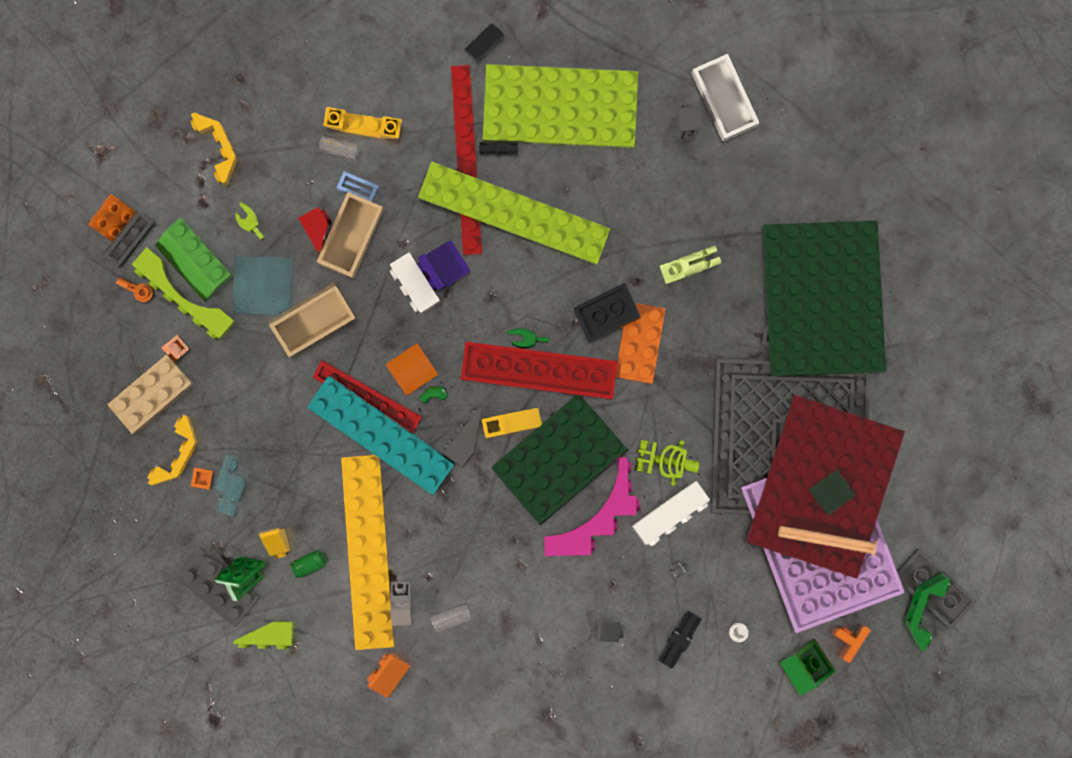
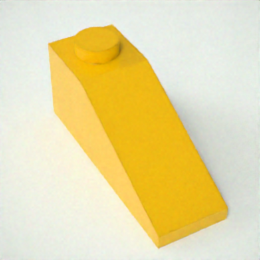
M276 529L259 534L269 556L275 555V559L287 556L286 552L290 551L285 529Z

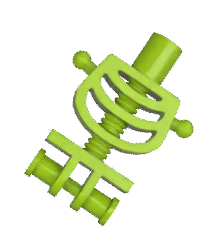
M640 440V449H637V452L640 453V458L635 459L637 461L635 471L644 472V464L649 463L647 473L651 474L653 463H659L661 475L666 478H672V486L677 485L676 478H682L683 470L698 473L700 461L686 459L687 450L682 449L685 444L683 440L679 441L678 447L674 445L667 446L660 456L655 455L656 442L652 443L650 452L647 451L650 442ZM673 449L669 457L664 456L667 450ZM676 451H679L680 453L677 458H673ZM645 454L650 455L649 460L644 459ZM663 464L668 465L667 469L669 474H666L664 472ZM671 466L675 467V474L672 473Z

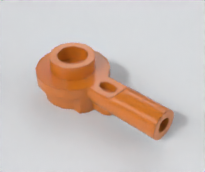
M121 277L116 282V284L134 292V296L139 302H148L153 296V290L148 284L135 285Z

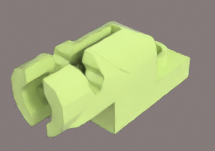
M716 246L661 265L660 270L665 284L695 275L721 264L720 257L706 261L707 256L716 253Z

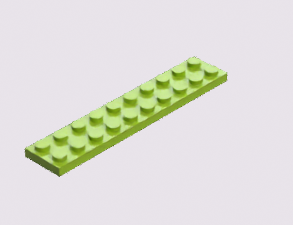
M432 161L418 196L419 199L596 265L610 231L608 227Z

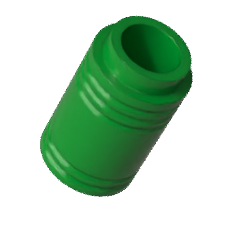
M316 550L294 560L290 566L296 578H303L325 568L327 559L323 551L319 552V550Z

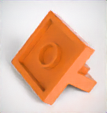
M860 624L854 633L842 626L840 628L834 627L831 634L846 643L838 657L850 663L871 630Z

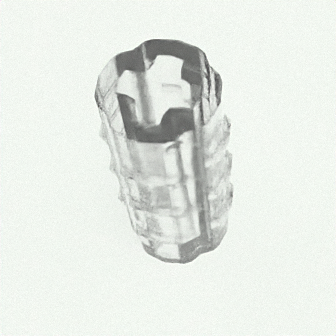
M325 134L322 135L318 146L319 151L356 161L360 149L359 144Z
M467 604L431 616L430 619L436 633L471 621L472 617Z

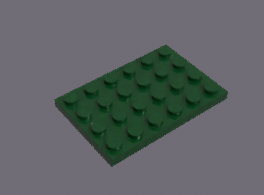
M576 395L491 468L541 526L629 450L583 397Z

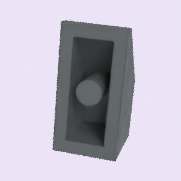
M597 620L596 641L619 642V638H623L624 627H621L620 622Z

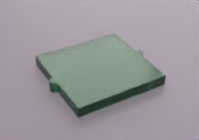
M837 470L809 489L816 499V504L820 505L827 516L855 497L847 485L848 482L844 481Z

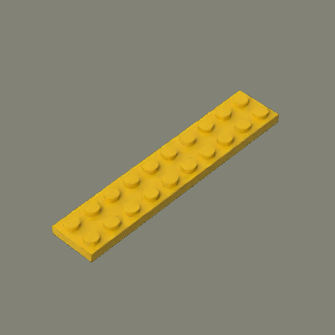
M376 455L341 458L355 650L394 647L380 458Z

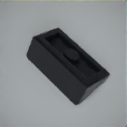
M491 23L464 50L478 63L505 37V34Z

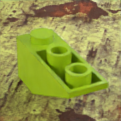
M271 622L234 640L233 644H238V648H250V645H257V648L269 649V645H277V649H288V646L293 645L294 622Z

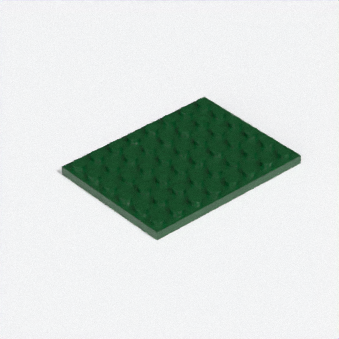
M878 220L763 224L770 377L885 373L886 356Z

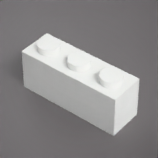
M410 253L405 254L390 264L392 269L389 272L395 280L399 279L402 283L400 289L405 296L409 295L412 299L410 305L415 313L419 311L423 314L440 303L439 298Z

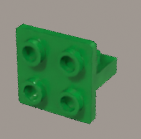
M237 557L214 580L216 583L225 584L232 600L238 601L263 579L260 570L265 566V562Z

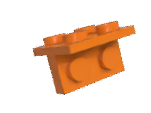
M110 194L88 225L110 241H113L134 215L135 211Z

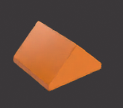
M418 343L386 363L389 371L406 396L438 376V373Z

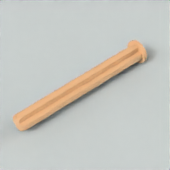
M783 526L779 528L780 537L871 553V556L875 555L876 541L871 543Z

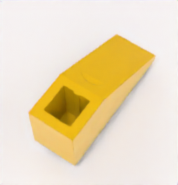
M538 408L482 419L486 439L534 429L542 425Z

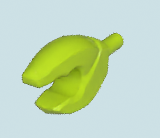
M240 202V206L247 213V218L242 219L235 213L237 223L248 232L254 231L262 240L264 236L257 228L259 223L255 212L248 205Z

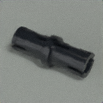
M497 140V142H480L479 153L497 154V156H501V154H518V142H501V140Z

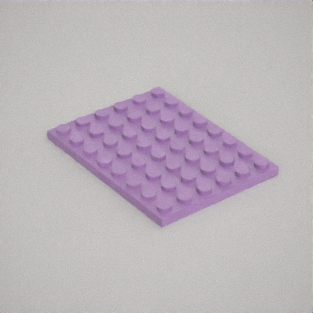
M767 478L741 487L752 519L754 518ZM876 520L870 539L871 543L873 541L877 542L875 555L871 556V553L866 552L858 579L763 548L795 633L905 593L878 520Z

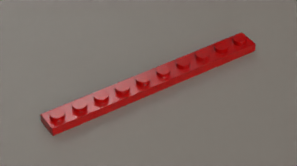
M470 65L451 66L458 172L477 178ZM460 214L463 256L482 254L480 221Z

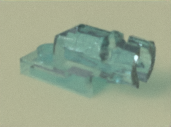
M226 453L214 490L222 492L221 495L219 494L216 511L234 516L237 507L231 502L240 501L245 482L243 478L230 474L231 471L235 470L238 461L235 460V455Z

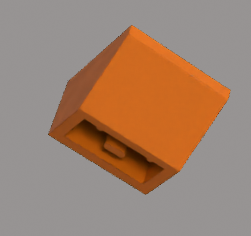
M393 652L390 655L387 653L379 662L380 669L378 671L375 669L367 679L370 682L368 687L386 698L391 695L411 666Z

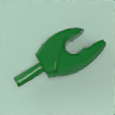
M525 328L507 331V334L523 336L521 342H511L512 345L519 348L533 347L536 345V342H549V337H536V333Z

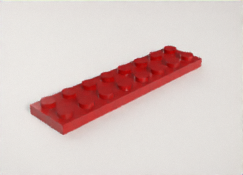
M465 342L461 380L613 400L618 361Z

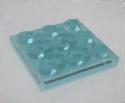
M235 256L232 313L279 315L291 308L293 259Z

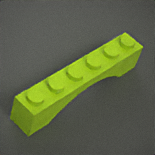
M146 247L131 264L135 267L134 272L141 278L146 276L150 280L148 283L155 290L160 288L165 292L162 296L172 303L174 300L178 303L179 306L177 308L185 315L187 313L191 314L194 317L192 321L199 327L204 325L208 329L206 333L213 339L218 337L222 340L236 324L221 309L201 307L183 298L170 282L164 261Z

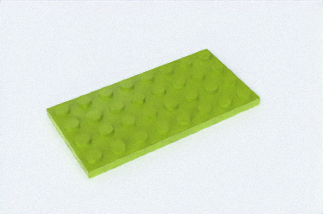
M486 64L483 141L497 142V140H501V142L635 148L638 71Z

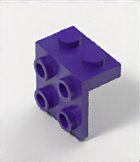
M447 241L427 255L422 254L417 257L419 269L422 273L426 272L430 277L427 280L432 289L437 288L438 292L470 272L469 267L452 241Z

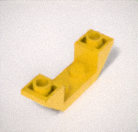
M326 107L323 126L344 133L380 139H399L402 119L385 116L382 119L346 113L343 109Z
M192 113L193 120L190 122L194 131L198 130L202 135L214 129L212 134L216 142L220 141L223 147L220 148V152L223 158H228V160L215 165L216 171L213 173L217 182H222L226 186L230 181L238 159L224 128L218 121Z
M183 415L175 423V432L188 440L182 443L179 449L181 454L178 459L175 458L170 466L172 471L169 472L158 466L155 469L152 468L148 475V479H150L148 484L158 485L179 478L198 444L190 417Z

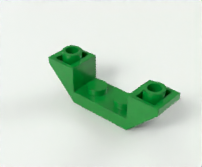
M942 573L916 587L905 620V624L916 645L924 652L927 646L931 644L932 636L926 628L918 625L923 621V611L929 603V594L944 597L945 592L949 590L950 579Z

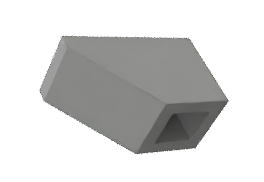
M410 581L391 582L390 611L392 626L411 625Z

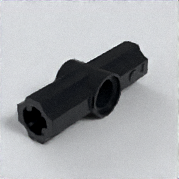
M687 611L678 628L676 627L671 634L668 645L658 661L673 669L681 654L686 651L691 643L692 636L702 619Z

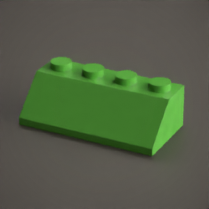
M181 218L165 230L155 244L156 248L204 302L233 278L231 273Z

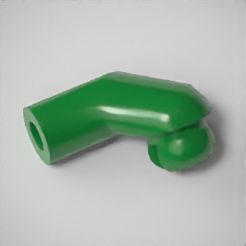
M431 386L418 398L426 404L432 397L444 400L447 398L448 393L442 386Z

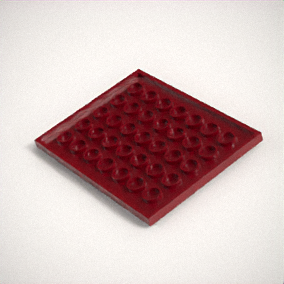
M794 395L746 542L858 579L866 552L780 537L779 528L783 526L870 542L905 431Z

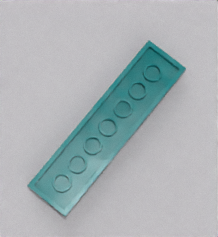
M330 375L307 407L432 495H434L455 464Z

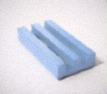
M346 171L343 172L336 189L342 192H350L373 202L379 188L378 185ZM345 177H348L364 185H367L373 188V190L370 191L349 181H346ZM342 184L348 185L354 189L370 195V197H365L345 187H342Z

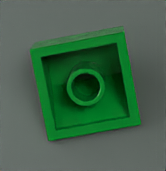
M816 639L794 651L780 662L800 696L817 688L836 672Z

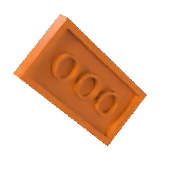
M635 303L641 319L623 327L616 378L653 384L666 308Z

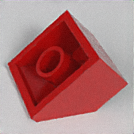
M316 207L298 219L320 255L331 230L329 223L332 221L325 210L321 211L319 207Z

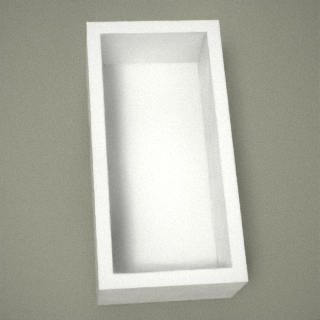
M728 54L692 70L691 74L722 142L758 127L759 121Z
M694 481L632 525V528L645 545L650 544L652 546L661 540L659 537L665 532L668 535L676 529L675 525L678 522L685 523L692 518V512L695 510L700 512L705 509L710 499L698 482Z

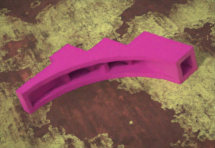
M627 457L619 458L618 474L614 488L601 510L587 523L575 530L560 535L544 537L545 556L591 555V551H595V539H591V536L614 535V531H618L617 519H614V516L637 515V511H640V500H636V496H628V492H632V481H628V473H631V461H627Z

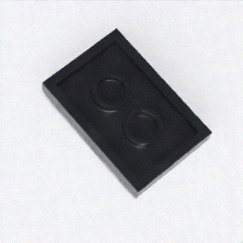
M626 283L574 307L575 313L590 343L641 319V315Z

